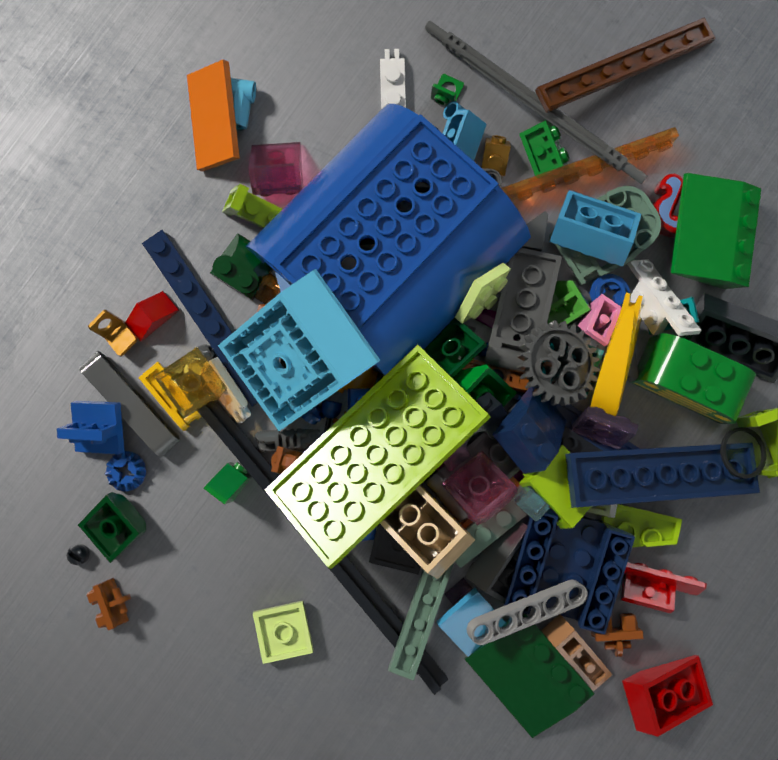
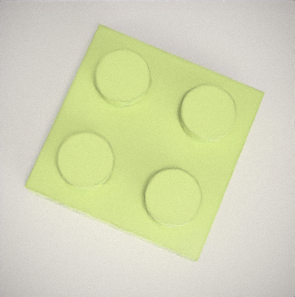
M502 263L474 280L455 318L463 324L470 318L476 319L485 308L487 310L492 308L498 299L496 297L497 293L508 282L506 277L511 268Z
M304 600L253 612L263 664L314 652Z

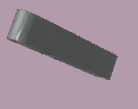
M97 351L79 367L81 373L107 402H121L122 418L156 455L163 457L180 441L175 431L103 353Z

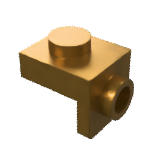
M492 135L491 138H486L481 168L494 169L501 176H505L511 148L510 141H506V137Z

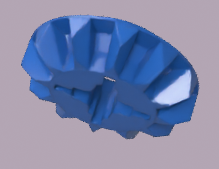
M605 274L598 277L592 283L589 291L591 303L606 292L605 288H608L609 291L618 289L612 298L616 304L622 307L626 292L630 293L626 281L615 274Z
M125 451L121 454L112 455V458L106 463L105 475L109 484L116 488V490H134L145 479L146 465L143 459L134 452ZM128 464V470L135 475H126L122 479V472L117 468L125 467Z

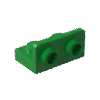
M545 120L519 133L537 180L543 179L561 169L564 171L569 169L567 162L570 161V157L566 148H562L558 139L561 138L558 127Z

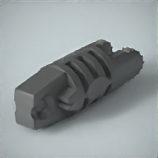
M297 428V431H294V429H283L282 432L278 430L260 431L255 435L258 443L257 447L261 453H274L277 450V446L294 451L296 449L298 451L306 450L321 437L320 430L301 428Z

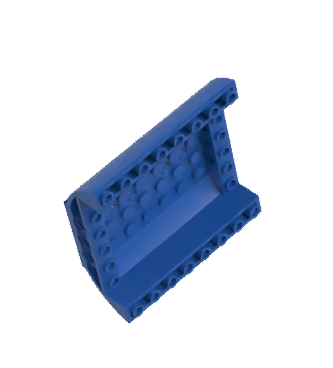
M387 104L247 244L246 248L263 264L266 262L290 286L316 269L379 357L380 361L373 365V367L385 376L417 345L424 350L455 318L473 281L498 265L506 264L531 238V235L522 215L495 179L421 114L418 115L401 105ZM420 182H425L429 184L430 190L427 193L421 194L416 191L415 186ZM401 201H408L411 203L412 208L410 211L403 213L397 209V205ZM363 239H372L375 242L374 248L369 251L361 249L360 243ZM347 257H352L356 260V266L351 270H346L341 266L342 261Z

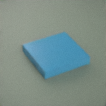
M474 587L439 618L436 623L469 657L481 645L474 643L468 636V623L475 617L495 609ZM503 618L499 620V627L506 624ZM481 625L477 627L474 636L479 637L483 635L486 626Z

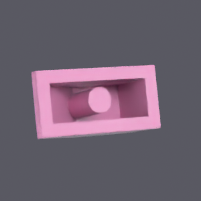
M601 294L589 304L591 310L581 317L578 326L581 330H584V333L603 346H606L609 343L622 307Z

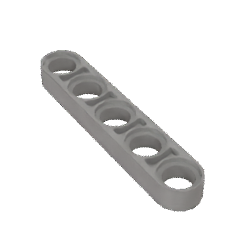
M577 580L565 581L530 595L527 598L475 617L467 625V634L477 645L488 644L582 605L587 599L588 591ZM578 587V595L575 598L570 599V591L573 588ZM555 596L556 603L554 606L546 608L547 600ZM528 606H533L532 614L524 618L522 616L523 610ZM508 615L510 617L509 623L504 627H499V620L503 616ZM481 625L486 626L483 635L479 637L474 636L477 627Z

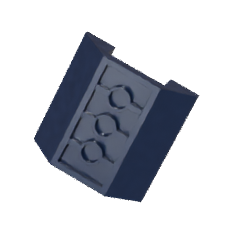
M532 508L504 606L565 581L577 580L586 587L588 591L587 599L582 605L563 612L561 615L575 619L582 629L605 634L635 536L604 521L585 516L573 528L560 529L557 525L559 516L552 508ZM575 587L570 591V599H573L578 595V587ZM555 596L547 600L546 608L554 606L556 603ZM533 606L526 607L523 613L530 615Z

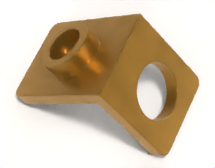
M103 310L88 325L91 331L105 338L120 357L138 340L122 319L107 310ZM110 319L107 327L98 328L102 320Z

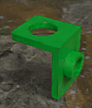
M442 74L438 84L434 83L432 86L431 99L441 106H447L450 102L457 101L464 83L449 75ZM446 83H451L455 86L456 91H450L442 86Z

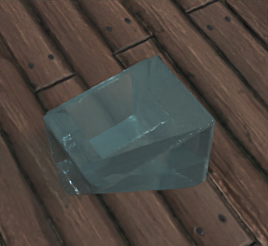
M529 486L524 487L513 499L534 521H538L549 509V505Z

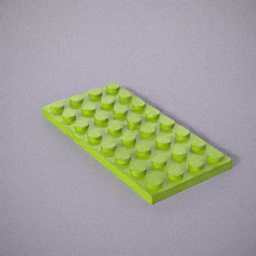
M417 345L273 481L265 491L324 564L332 569L491 417Z

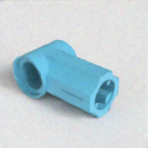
M231 78L236 130L242 131L248 127L251 104H254L256 98V82Z

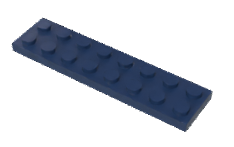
M753 442L726 445V456L734 470L748 475L757 469ZM721 444L565 454L571 508L760 493L758 475L743 479L734 476L726 469L721 459Z

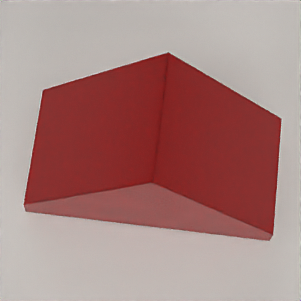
M162 291L138 302L125 321V324L142 342L180 310Z

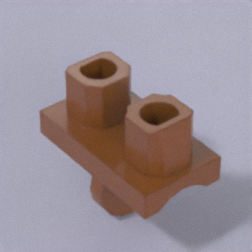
M277 446V450L271 458V471L282 474L303 453Z
M114 578L92 586L93 589L87 593V598L90 604L95 605L98 603L101 613L97 614L95 618L98 628L107 627V630H111L129 621L125 601L130 600L131 596L130 594L122 596Z
M633 613L619 614L620 627H612V619L610 617L606 633L601 634L591 631V636L595 637L597 642L612 641L604 642L605 650H614L616 657H622L623 649L631 648V641L622 640L644 639L643 631L638 627L636 616Z

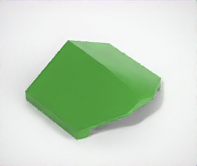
M573 280L556 282L547 321L548 324L554 320L558 324L566 321L568 327L591 310Z

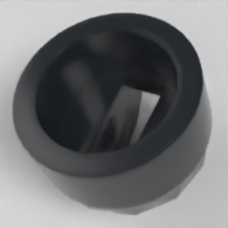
M83 544L74 545L67 552V560L70 564L81 565L89 559V549ZM72 552L77 556L82 557V559L79 560L76 557H74L72 555Z

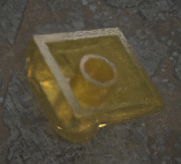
M198 347L154 376L183 418L191 415L209 402L218 400L228 390Z

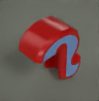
M675 173L666 175L654 190L655 194L661 195L653 203L661 219L660 234L669 238H675L678 216L673 215L681 196L683 178Z

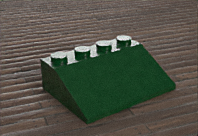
M522 613V616H523L524 618H525V617H528L527 614ZM510 618L506 621V624L504 626H506L509 623ZM536 624L488 644L481 645L469 657L466 656L464 658L532 738L577 711L595 694Z

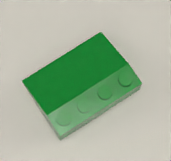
M685 173L683 176L671 273L722 289L749 287L761 188L743 181Z

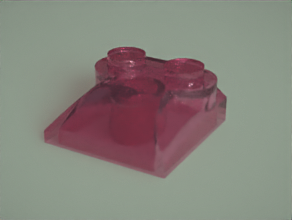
M483 451L479 452L442 483V486L476 525L488 521L505 507L518 492L515 484Z

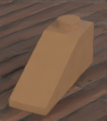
M561 614L541 630L593 691L613 675Z

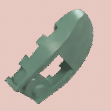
M633 186L618 187L597 198L598 200L642 214L634 243L624 265L631 262L638 254L648 248L658 237L661 229V219L658 211L648 196L642 190ZM554 243L580 285L622 267L610 263L600 267L595 257L584 255L581 252L566 247H560Z

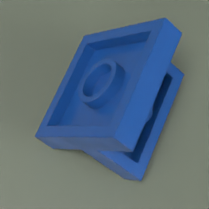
M71 402L72 423L57 428V439H69L70 443H74L75 452L121 454L125 452L121 402Z

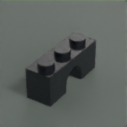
M486 392L476 402L491 418L475 433L483 431L492 440L494 439L492 434L507 417V413L502 404L489 392ZM469 439L443 462L449 471H452L471 456L467 450Z

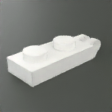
M385 49V59H380L381 109L387 104H397L406 108L404 58H399V49H394V58H390V50Z
M219 358L211 359L199 373L223 409L227 411V414L234 418L237 423L242 424L251 416V412L247 407L248 402Z

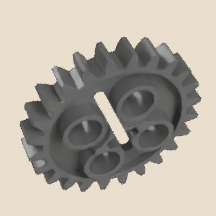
M556 320L549 324L545 322L539 325V327L532 329V334L524 337L527 343L519 346L525 353L517 355V358L523 360V364L517 366V368L525 370V374L520 379H528L529 381L525 388L533 387V396L542 394L541 402L544 403L550 400L551 406L559 403L561 406H565L569 403L579 402L578 399L586 398V392L593 390L590 383L597 382L598 380L593 373L600 371L598 367L594 366V363L600 359L592 356V353L597 349L589 348L588 346L592 339L584 340V330L576 333V325L574 324L567 328L566 321L559 324ZM549 341L554 345V351L550 348ZM572 353L576 357V362L572 358ZM541 364L545 367L546 374L541 371ZM564 376L568 380V386L565 384L563 380Z

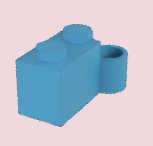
M456 101L450 102L443 112V117L447 122L442 134L474 161L487 124Z

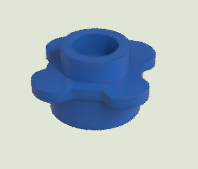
M316 405L301 416L306 422L316 425L318 421L320 422L321 418H325L319 405Z

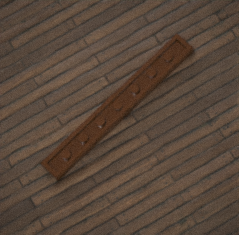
M704 17L538 86L535 92L547 113L710 44L716 38Z

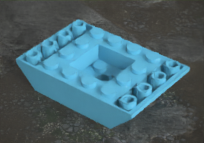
M316 269L280 292L218 345L278 431L288 426L380 361ZM279 358L285 361L286 368L281 365Z

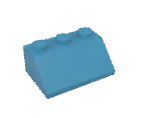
M569 190L550 242L623 267L634 243L642 214Z

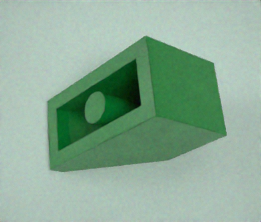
M229 462L203 489L223 504H227L236 499L252 477L247 474L248 471L241 463L236 462L234 464Z

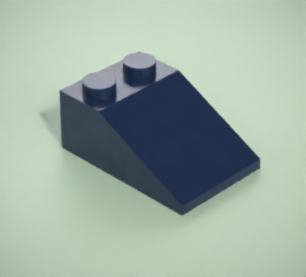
M533 387L526 391L492 434L524 474L545 471L559 452L566 419L555 405L551 406L550 400L543 403L541 402L542 394L533 396Z

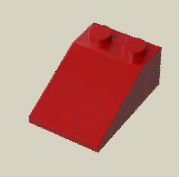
M693 655L645 669L622 680L636 731L659 737L713 705L699 655Z

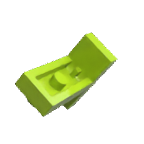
M242 184L234 187L230 191L222 213L230 217L236 215L264 228L282 210V208L249 193V188Z

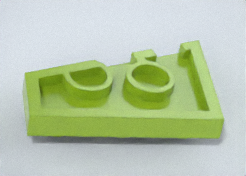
M617 504L615 518L603 515L601 521L634 535L635 540L632 548L676 545L682 524V519L621 504Z

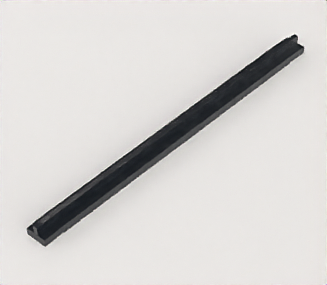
M186 367L180 373H175L170 379L187 396L188 401L268 495L265 489L279 477V474L271 471V464L267 462V459L257 450V447L247 438V435L237 426V423L227 414V411L223 409L221 404L217 402L215 397L211 395V392L207 390L190 368ZM345 556L332 569H328L395 648L404 623H401V620L397 618L393 610L379 596V593L375 591L371 583L366 581V578L352 564L348 556ZM424 650L416 674H419L435 695L441 690V686L448 681V677L431 655Z

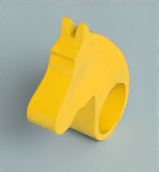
M626 292L622 308L599 372L589 415L612 421L616 420L642 318H640L643 296L639 295L636 302L632 303L630 302V293Z

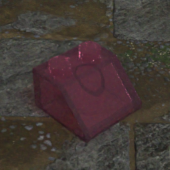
M301 142L252 145L248 171L253 195L263 197L271 196L272 194L294 195L302 190Z

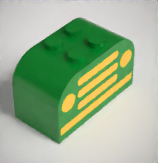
M660 333L649 338L637 365L638 378L630 383L719 424H734L755 380L756 373L750 368L692 341L672 334Z

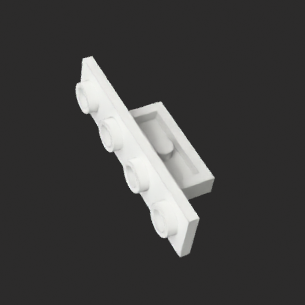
M649 259L632 260L627 264L639 280L630 295V302L635 303L639 295L643 296L640 317L653 335L662 333L668 323H670L678 336L699 334L701 332L694 318L688 313L680 299L676 297Z

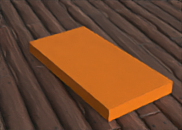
M222 59L187 75L196 166L199 171H206L240 159L229 62Z

